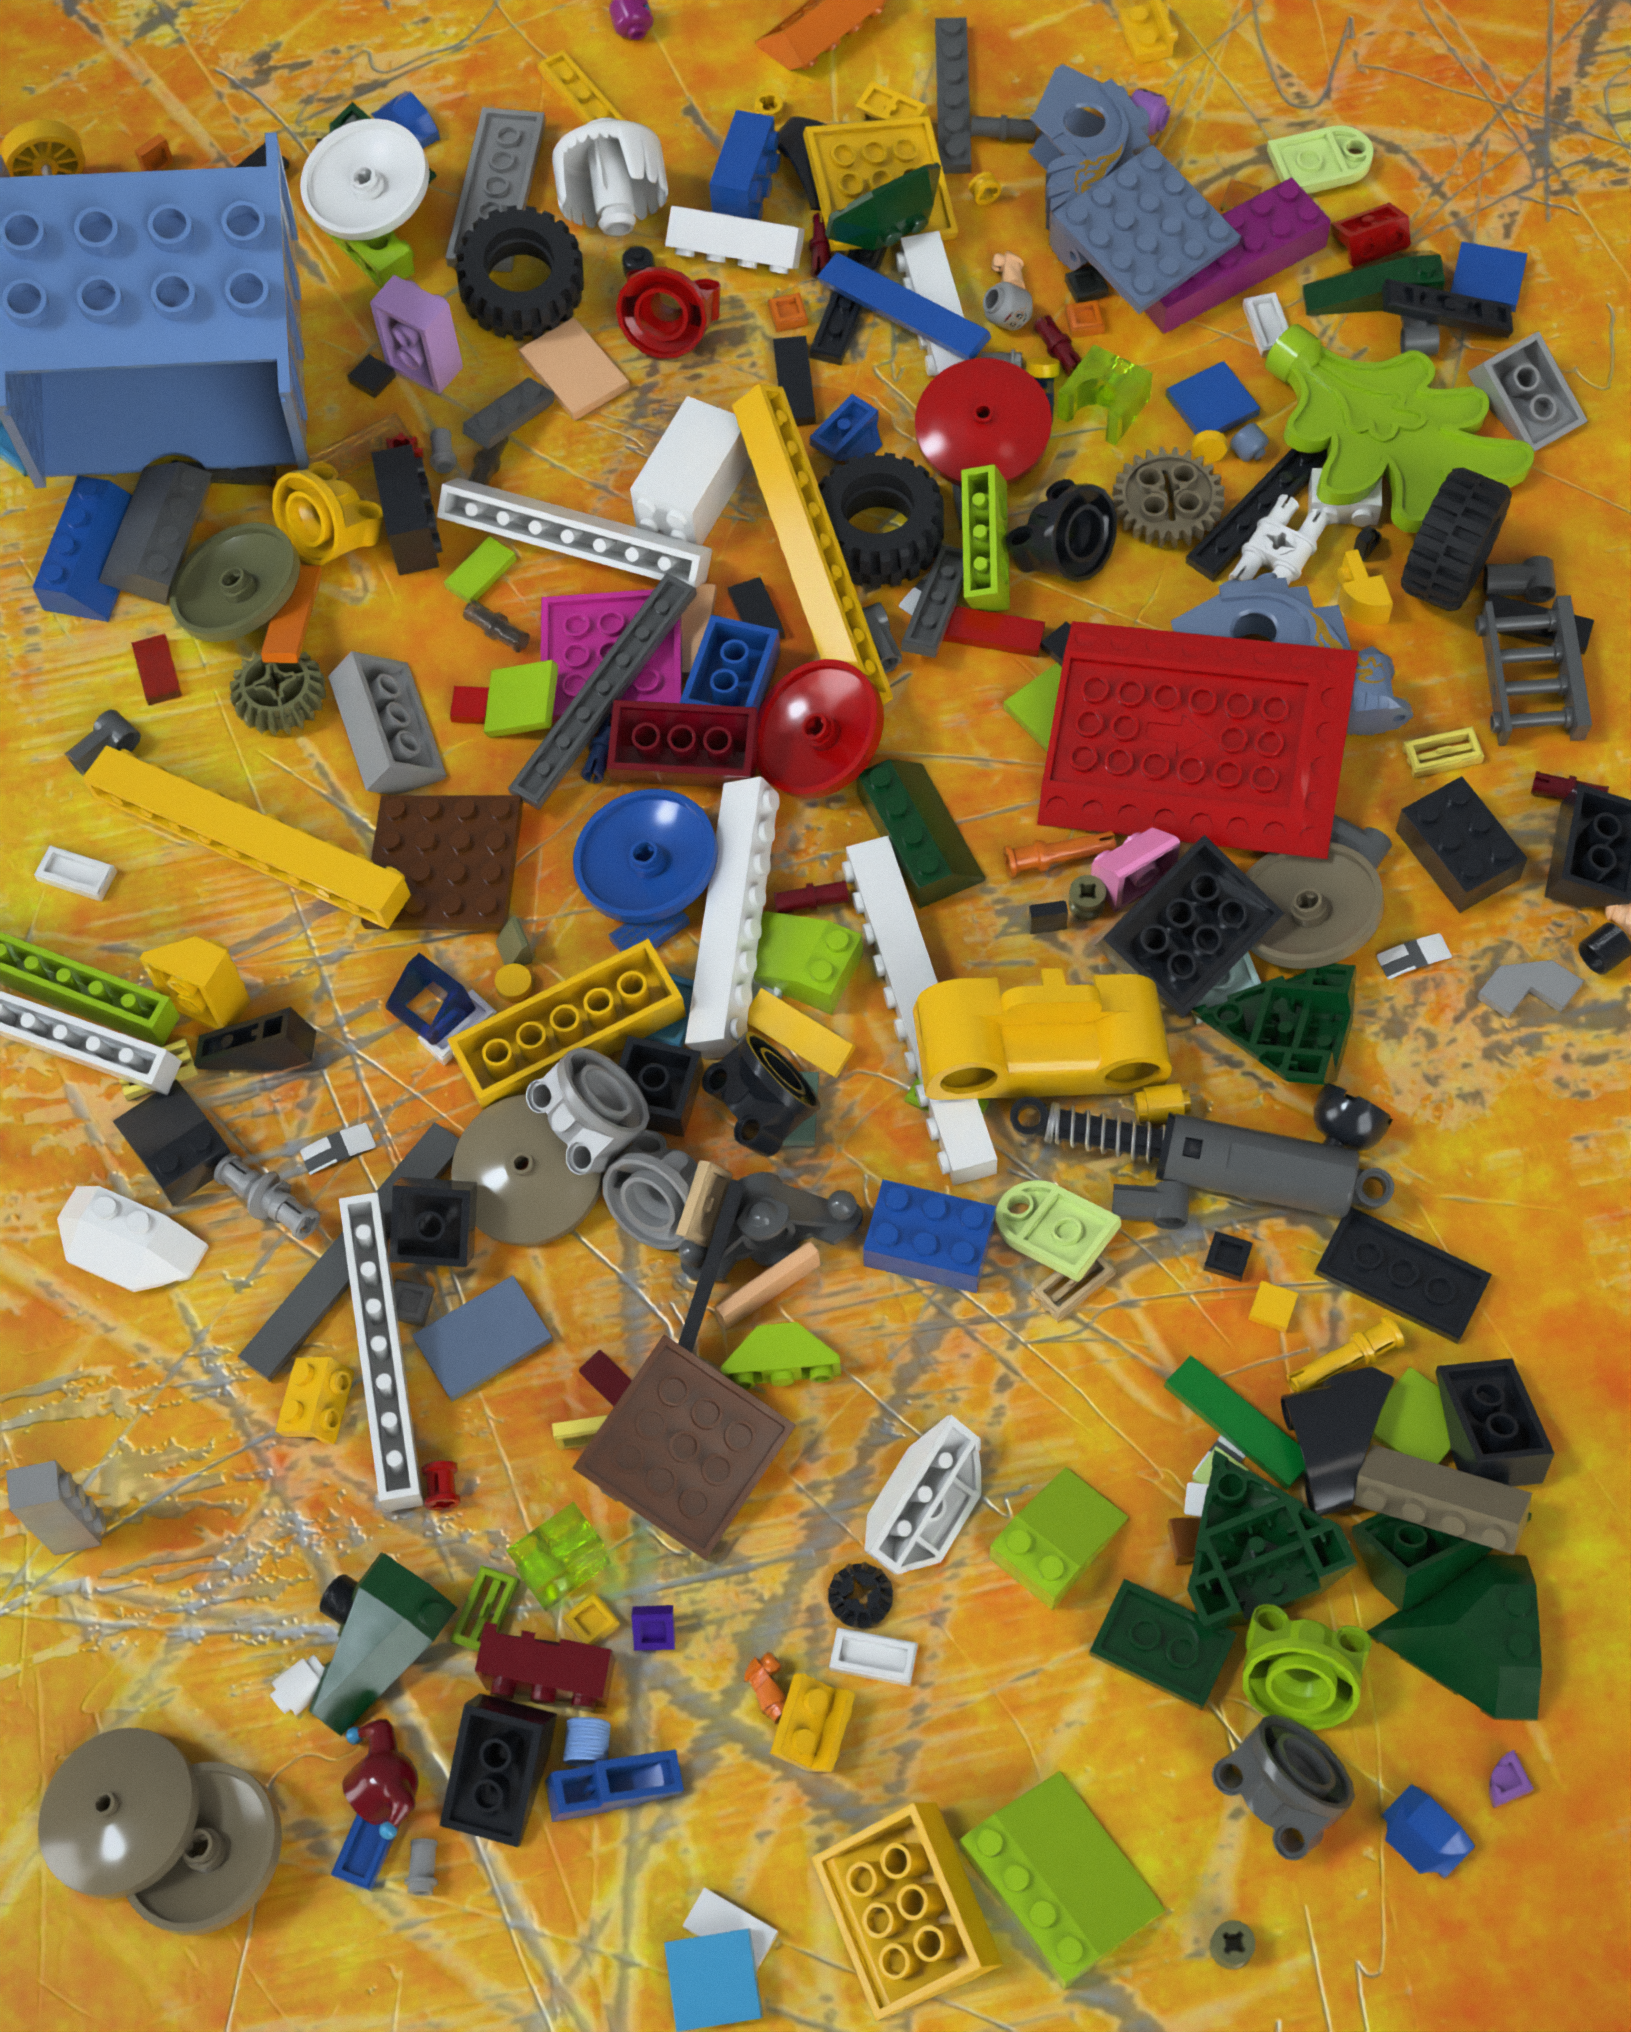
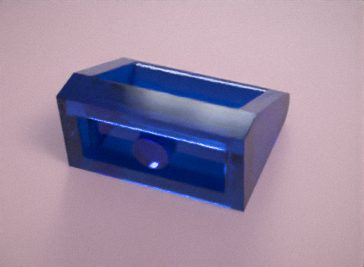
M418 953L408 962L385 1006L391 1014L431 1045L439 1043L476 1010L464 986L421 953ZM425 988L443 1001L431 1025L406 1007Z

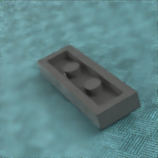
M528 377L463 423V434L489 450L552 405L555 393Z

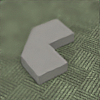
M1553 960L1499 966L1479 991L1477 999L1509 1019L1528 993H1531L1561 1013L1580 989L1584 980Z

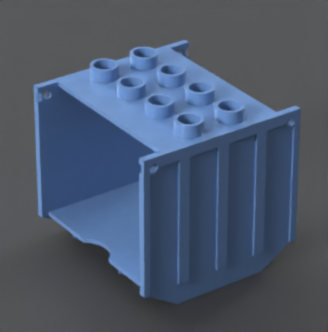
M265 133L267 166L10 177L3 157L0 155V419L35 488H47L46 477L100 474L116 476L120 473H140L152 461L169 455L189 457L200 463L205 469L230 468V470H235L239 467L297 465L298 470H306L309 467L306 426L308 410L303 370L305 355L300 315L301 283L296 265L294 240H298V230L277 133Z

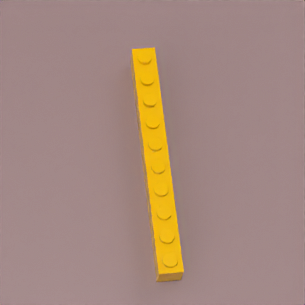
M757 384L736 401L732 407L748 450V456L752 461L758 478L759 487L765 498L770 518L778 535L780 547L791 572L792 581L798 592L802 610L811 629L813 641L818 649L821 660H841L855 666L867 675L877 687L884 706L893 700L894 697L784 388Z
M106 745L82 778L93 797L383 928L389 929L411 896L404 875L397 869L390 866L386 868L380 867L361 853L353 855L344 851L339 844L332 840H326L325 842L319 840L308 830L300 826L292 828L271 813L263 815L256 812L244 801H231L212 787L204 789L196 785L193 780L185 775L179 774L175 776L168 773L156 762L150 761L148 764L139 760L132 752L126 749L119 751Z

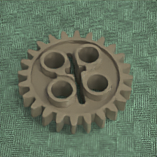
M1160 447L1159 455H1154L1148 449L1146 450L1144 460L1135 455L1133 465L1125 463L1123 473H1117L1116 484H1113L1112 493L1117 520H1123V530L1134 528V539L1142 534L1145 535L1146 545L1151 543L1153 539H1158L1159 548L1164 546L1165 541H1171L1173 548H1177L1178 540L1183 539L1189 546L1191 545L1192 535L1202 540L1204 538V530L1211 531L1214 528V522L1220 521L1221 511L1224 508L1225 486L1220 485L1221 475H1213V464L1203 467V456L1192 460L1191 450H1188L1181 456L1179 455L1178 447H1174L1171 454H1166L1165 449ZM1163 474L1168 475L1169 499L1173 503L1172 517L1174 521H1170L1168 516V496L1166 491H1164L1165 478Z

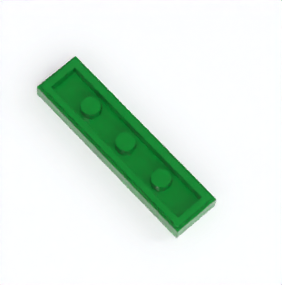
M1190 1355L1165 1381L1164 1388L1284 1489L1288 1490L1304 1473V1461L1300 1446L1193 1356Z

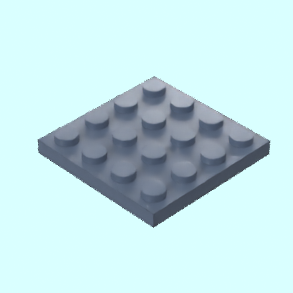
M1153 144L1054 212L1051 222L1138 314H1141L1239 243L1241 238L1233 227Z

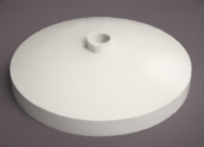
M383 119L354 121L327 135L309 155L301 176L300 189L302 201L314 222L332 236L345 240L377 238L398 228L417 210L428 187L429 164L425 152L416 137L400 124Z

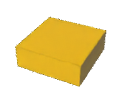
M1261 1280L1248 1320L1286 1333L1299 1293Z
M594 1591L562 1617L563 1621L582 1643L594 1646L620 1626L618 1619Z

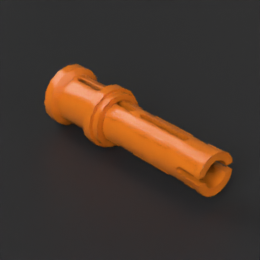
M1107 831L1105 833L1047 844L1045 841L1034 840L1033 845L1012 848L1010 845L1004 846L1003 858L1009 878H1015L1017 873L1038 870L1042 873L1046 872L1050 865L1096 857L1106 850L1113 851L1116 849L1115 838H1112L1114 834L1112 831Z

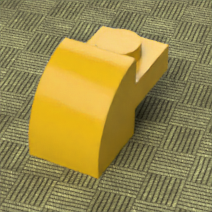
M1358 549L1344 552L1342 565L1337 570L1341 586L1337 602L1339 608L1347 617L1361 624L1380 625L1389 623L1393 601L1383 575L1368 577Z

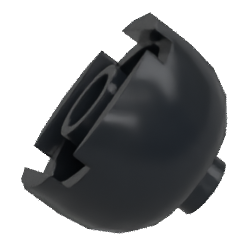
M1330 1083L1324 1085L1314 1105L1313 1116L1317 1130L1326 1137L1323 1143L1354 1149L1359 1152L1369 1150L1378 1144L1393 1121L1390 1118L1391 1116L1360 1096L1355 1098L1345 1094L1347 1090Z

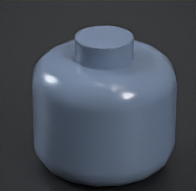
M1250 423L1231 439L1230 447L1242 461L1248 462L1253 458L1258 461L1267 453L1265 448L1269 443V439L1257 424Z

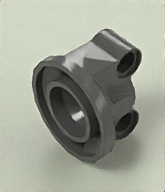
M1279 1715L1263 1717L1238 1748L1216 1762L1212 1769V1779L1217 1789L1229 1796L1241 1794L1253 1814L1275 1830L1273 1833V1844L1277 1852L1285 1859L1292 1861L1303 1858L1318 1846L1323 1839L1324 1830L1333 1825L1349 1809L1355 1798L1353 1782L1343 1763L1330 1747L1308 1728L1290 1718ZM1232 1764L1239 1767V1769L1242 1772L1243 1779L1239 1778L1234 1773ZM1293 1828L1301 1832L1304 1842L1299 1841L1295 1837Z

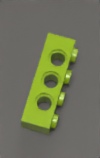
M394 231L368 240H345L325 232L380 289L384 287L393 275L404 280L415 273L412 260L414 252L405 240L400 241L395 236Z
M995 464L961 470L964 599L972 609L988 612L1010 609L1009 549L1005 543L1006 536L1008 535L1007 481Z

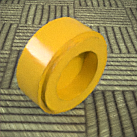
M1046 357L1030 358L1026 360V371L1034 378L1056 377L1060 372V361Z
M1206 430L1198 433L1192 440L1193 456L1196 459L1203 456V462L1205 463L1221 460L1227 453L1226 437L1221 432L1215 430Z
M507 964L500 968L495 976L497 993L508 1002L524 1000L532 991L533 981L531 974L521 964Z

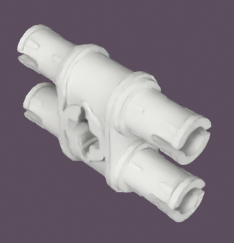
M1280 495L1268 517H1263L1258 521V528L1251 539L1242 546V558L1233 572L1230 573L1228 579L1252 580L1259 568L1265 567L1273 571L1272 573H1275L1277 578L1286 577L1289 586L1291 581H1296L1300 578L1301 570L1311 555L1315 554L1317 550L1316 541L1330 522L1329 516L1322 511L1317 518L1316 515L1319 509L1313 508L1310 510L1299 531L1292 530L1286 527V525L1299 508V504L1292 497L1286 504L1285 501L1288 495Z

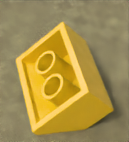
M194 936L145 951L139 958L157 992L170 997L179 1014L213 1030L237 1024L251 1002L245 988V983L240 978L237 966L229 955V949L217 940L210 939L208 942Z

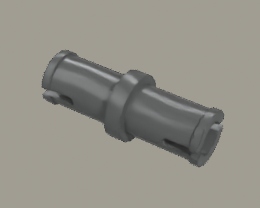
M1001 114L1000 117L975 115L971 117V137H999V141H1006V138L1035 140L1036 125L1030 119L1007 118L1005 114Z

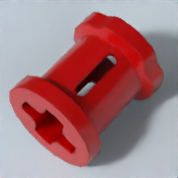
M434 1461L425 1464L421 1468L422 1475L426 1477L428 1497L424 1500L425 1508L429 1510H447L459 1506L461 1500L460 1496L456 1494L454 1474L458 1471L457 1463L453 1461Z

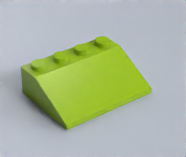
M1060 1771L992 1814L960 1839V1850L1063 1990L1165 1912L1164 1907Z

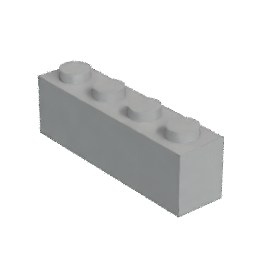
M56 1460L6 1470L10 1511L54 1555L102 1546L101 1532L106 1531L103 1509L101 1507L98 1508L94 1504L92 1496H87L82 1485H77L71 1473L66 1472Z

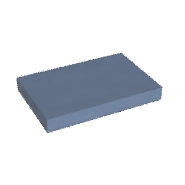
M513 1275L412 1335L451 1402L553 1342L551 1334Z

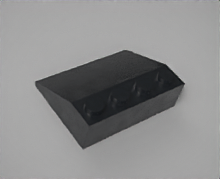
M1203 835L1095 944V947L1123 974H1137L1152 979L1157 987L1159 1001L1180 1018H1184L1285 913L1208 837Z

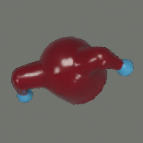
M378 1719L360 1728L355 1726L347 1730L346 1739L350 1744L357 1745L366 1738L369 1739V1750L367 1756L360 1760L344 1777L342 1787L348 1803L355 1812L374 1826L381 1824L379 1828L381 1837L391 1840L397 1834V1827L415 1808L419 1777L411 1759L398 1751L397 1738L392 1724L387 1719Z

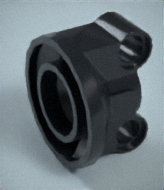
M1070 479L1059 480L1047 489L1046 497L1048 501L1039 503L1033 509L1027 525L1017 527L1008 533L1005 543L1021 572L1038 571L1057 575L1072 582L1090 580L1103 569L1112 554L1117 537V514L1114 502L1105 489L1089 483L1075 484Z
M746 1032L737 1040L738 1045L720 1062L713 1063L706 1069L702 1077V1086L708 1094L724 1102L738 1119L734 1127L735 1140L756 1154L767 1158L775 1155L782 1147L784 1140L807 1118L814 1116L821 1107L814 1090L794 1065L761 1036L752 1032Z

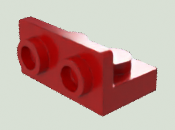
M1390 202L1331 223L1332 236L1347 247L1348 261L1353 267L1411 245L1409 216Z

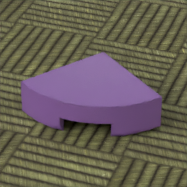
M1514 1750L1500 1759L1494 1767L1489 1780V1796L1493 1808L1528 1794L1534 1789Z

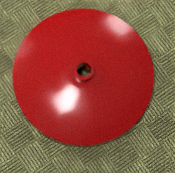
M995 358L969 359L943 370L923 391L915 413L916 440L924 460L940 477L962 487L961 470L995 464L1007 481V486L1019 481L1029 474L1041 461L1051 438V407L1041 385L1021 367Z
M835 659L812 661L797 667L785 675L770 690L757 713V767L763 777L781 792L801 799L825 797L836 793L853 782L870 763L879 746L883 732L884 708L880 693L875 684L855 666Z

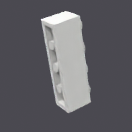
M671 206L665 246L674 247V254L694 257V251L707 253L706 260L725 263L726 257L738 259L737 265L757 268L758 262L769 264V271L788 274L789 268L799 269L805 228L681 206Z

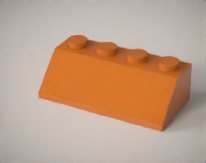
M808 0L756 40L755 43L758 48L786 69L793 70L801 67L804 71L819 61L817 56L821 52L825 51V53H828L841 44L839 38L844 34L851 35L862 28L863 19L867 16L872 18L881 13L886 8L884 3L887 0Z

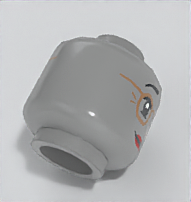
M1003 281L997 283L986 292L983 299L985 316L990 323L1014 331L1020 329L1030 320L1033 313V301L1031 294L1026 289Z

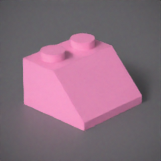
M1152 827L1142 834L1140 832L1132 834L1120 847L1113 851L1106 850L1094 859L1091 865V875L1101 879L1105 884V900L1115 913L1143 897L1178 861L1180 840L1172 834Z

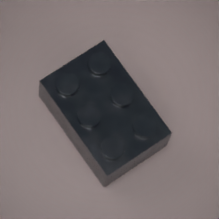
M412 444L371 452L387 535L398 574L404 575L439 567L437 553L443 552L437 530L436 515L431 501L432 496L422 456L415 458Z
M1463 776L1401 809L1396 827L1397 834L1459 913L1520 880L1528 858Z

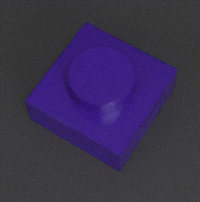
M633 1606L631 1616L634 1651L675 1650L674 1606Z

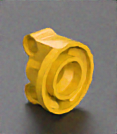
M314 462L306 470H294L278 479L273 490L272 509L277 528L283 531L294 544L299 558L310 565H324L356 548L374 546L379 540L384 518L381 505L370 500H361L356 490L344 480H337L338 470L325 462Z

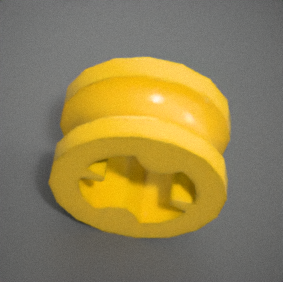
M765 91L755 98V113L774 116V122L782 117L783 101L779 94ZM768 105H774V109L770 107V110H764L763 106L767 108Z
M983 172L971 180L969 191L974 196L977 204L987 205L997 199L1002 191V187L996 181V177L992 172Z

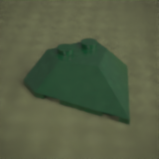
M1333 963L1323 967L1305 969V973L1286 980L1282 975L1227 995V1001L1209 1008H1207L1206 1004L1194 1007L1192 1014L1285 1081L1327 1085L1337 1081L1353 1023L1356 965Z
M1214 1449L1209 1486L1206 1490L1195 1546L1196 1553L1187 1587L1204 1629L1247 1625L1251 1621L1255 1608L1260 1605H1275L1282 1610L1323 1593L1358 1565L1340 1525L1329 1518L1325 1519L1305 1507V1504L1250 1470L1242 1469L1229 1461L1228 1457Z
M1485 1555L1434 1596L1403 1612L1397 1611L1366 1631L1372 1640L1377 1643L1381 1642L1399 1654L1402 1660L1458 1696L1460 1694L1481 1708L1480 1711L1493 1720L1537 1721L1542 1658L1537 1587L1526 1555Z

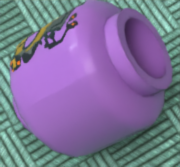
M1144 88L1136 89L1129 98L1136 107L1141 105L1148 112L1150 118L1148 136L1155 135L1157 131H1163L1168 122L1171 109L1167 105L1165 96Z

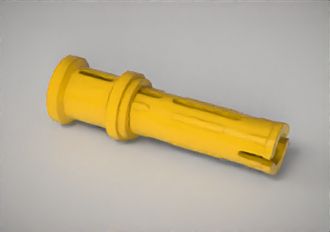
M1385 1315L1381 1318V1323L1363 1333L1360 1331L1352 1333V1336L1349 1338L1350 1341L1343 1346L1287 1374L1286 1378L1292 1391L1296 1393L1314 1389L1322 1385L1326 1379L1333 1375L1344 1373L1361 1363L1371 1365L1376 1362L1377 1356L1394 1347L1397 1349L1404 1347L1405 1341L1399 1327L1389 1315Z

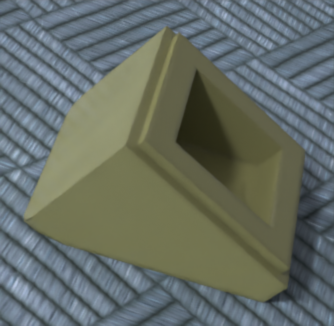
M516 916L510 917L496 940L504 965L516 963L523 966L530 964L533 957L519 918H516Z

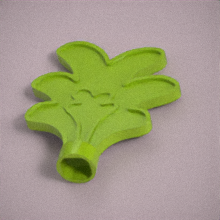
M1294 324L1281 334L1266 358L1265 369L1285 384L1291 385L1297 397L1298 405L1288 418L1284 429L1283 438L1285 443L1291 448L1305 453H1316L1327 449L1328 458L1322 468L1316 487L1317 498L1325 504L1343 506L1357 503L1366 498L1385 475L1392 492L1391 519L1393 523L1404 532L1416 533L1419 532L1423 519L1439 488L1453 469L1463 467L1503 483L1510 488L1524 481L1534 462V450L1531 445L1524 441L1474 435L1482 427L1489 409L1488 395L1482 389L1473 386L1451 389L1431 388L1435 377V367L1433 362L1420 351H1407L1394 358L1380 362L1354 361L1331 352L1321 345L1319 338L1301 325Z

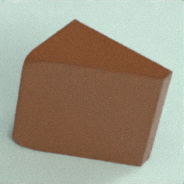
M1201 1518L1169 1519L1167 1528L1176 1565L1194 1562L1195 1546Z

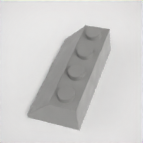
M351 651L328 677L366 791L398 795L442 781L447 775L408 663Z

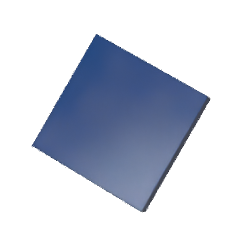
M1461 242L1450 292L1511 305V312H1515L1528 253Z
M1224 361L1166 388V397L1195 435L1206 430L1224 433L1258 416L1260 413L1259 405Z

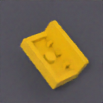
M331 1357L296 1358L275 1432L284 1437H315L326 1444H335L355 1375L354 1370Z

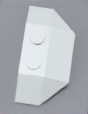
M76 1186L57 1218L65 1258L68 1263L132 1292L163 1286L177 1280L179 1282L190 1280L209 1248L207 1243L168 1216L100 1186Z
M947 1415L907 1449L867 1514L865 1551L897 1575L937 1564L943 1560L981 1496V1463L979 1457L981 1438L955 1417Z

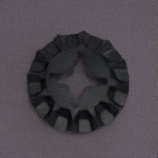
M866 1562L853 1565L848 1563L844 1569L834 1574L828 1588V1601L833 1614L842 1623L855 1628H866L879 1623L885 1618L892 1606L893 1590L891 1581L881 1568H876ZM855 1580L863 1589H872V1592L867 1594L868 1609H865L858 1599H848L854 1593L853 1586Z

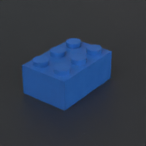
M736 110L709 183L712 212L762 220L763 200L770 197L772 190L771 178L773 173H778L781 162V155L776 153L779 143V131H775L774 116Z
M711 615L679 703L757 707L758 713L766 697L781 654L779 630Z
M883 1179L863 1247L864 1266L977 1293L995 1226L996 1206Z

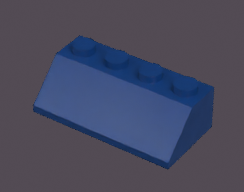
M77 475L32 587L44 611L109 622L121 590L99 582V579L129 506L132 494L109 480Z

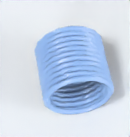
M574 1717L566 1721L565 1751L563 1752L565 1754L563 1756L565 1764L575 1767L592 1766L596 1761L608 1759L609 1736L611 1732V1724L608 1721L592 1717Z

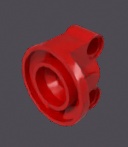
M647 267L643 270L630 271L627 273V282L620 290L616 304L618 325L628 342L642 353L659 359L678 358L692 351L703 338L711 322L719 319L721 284L712 279L692 281L684 273L668 267ZM660 293L673 297L678 301L681 308L668 307L663 303Z

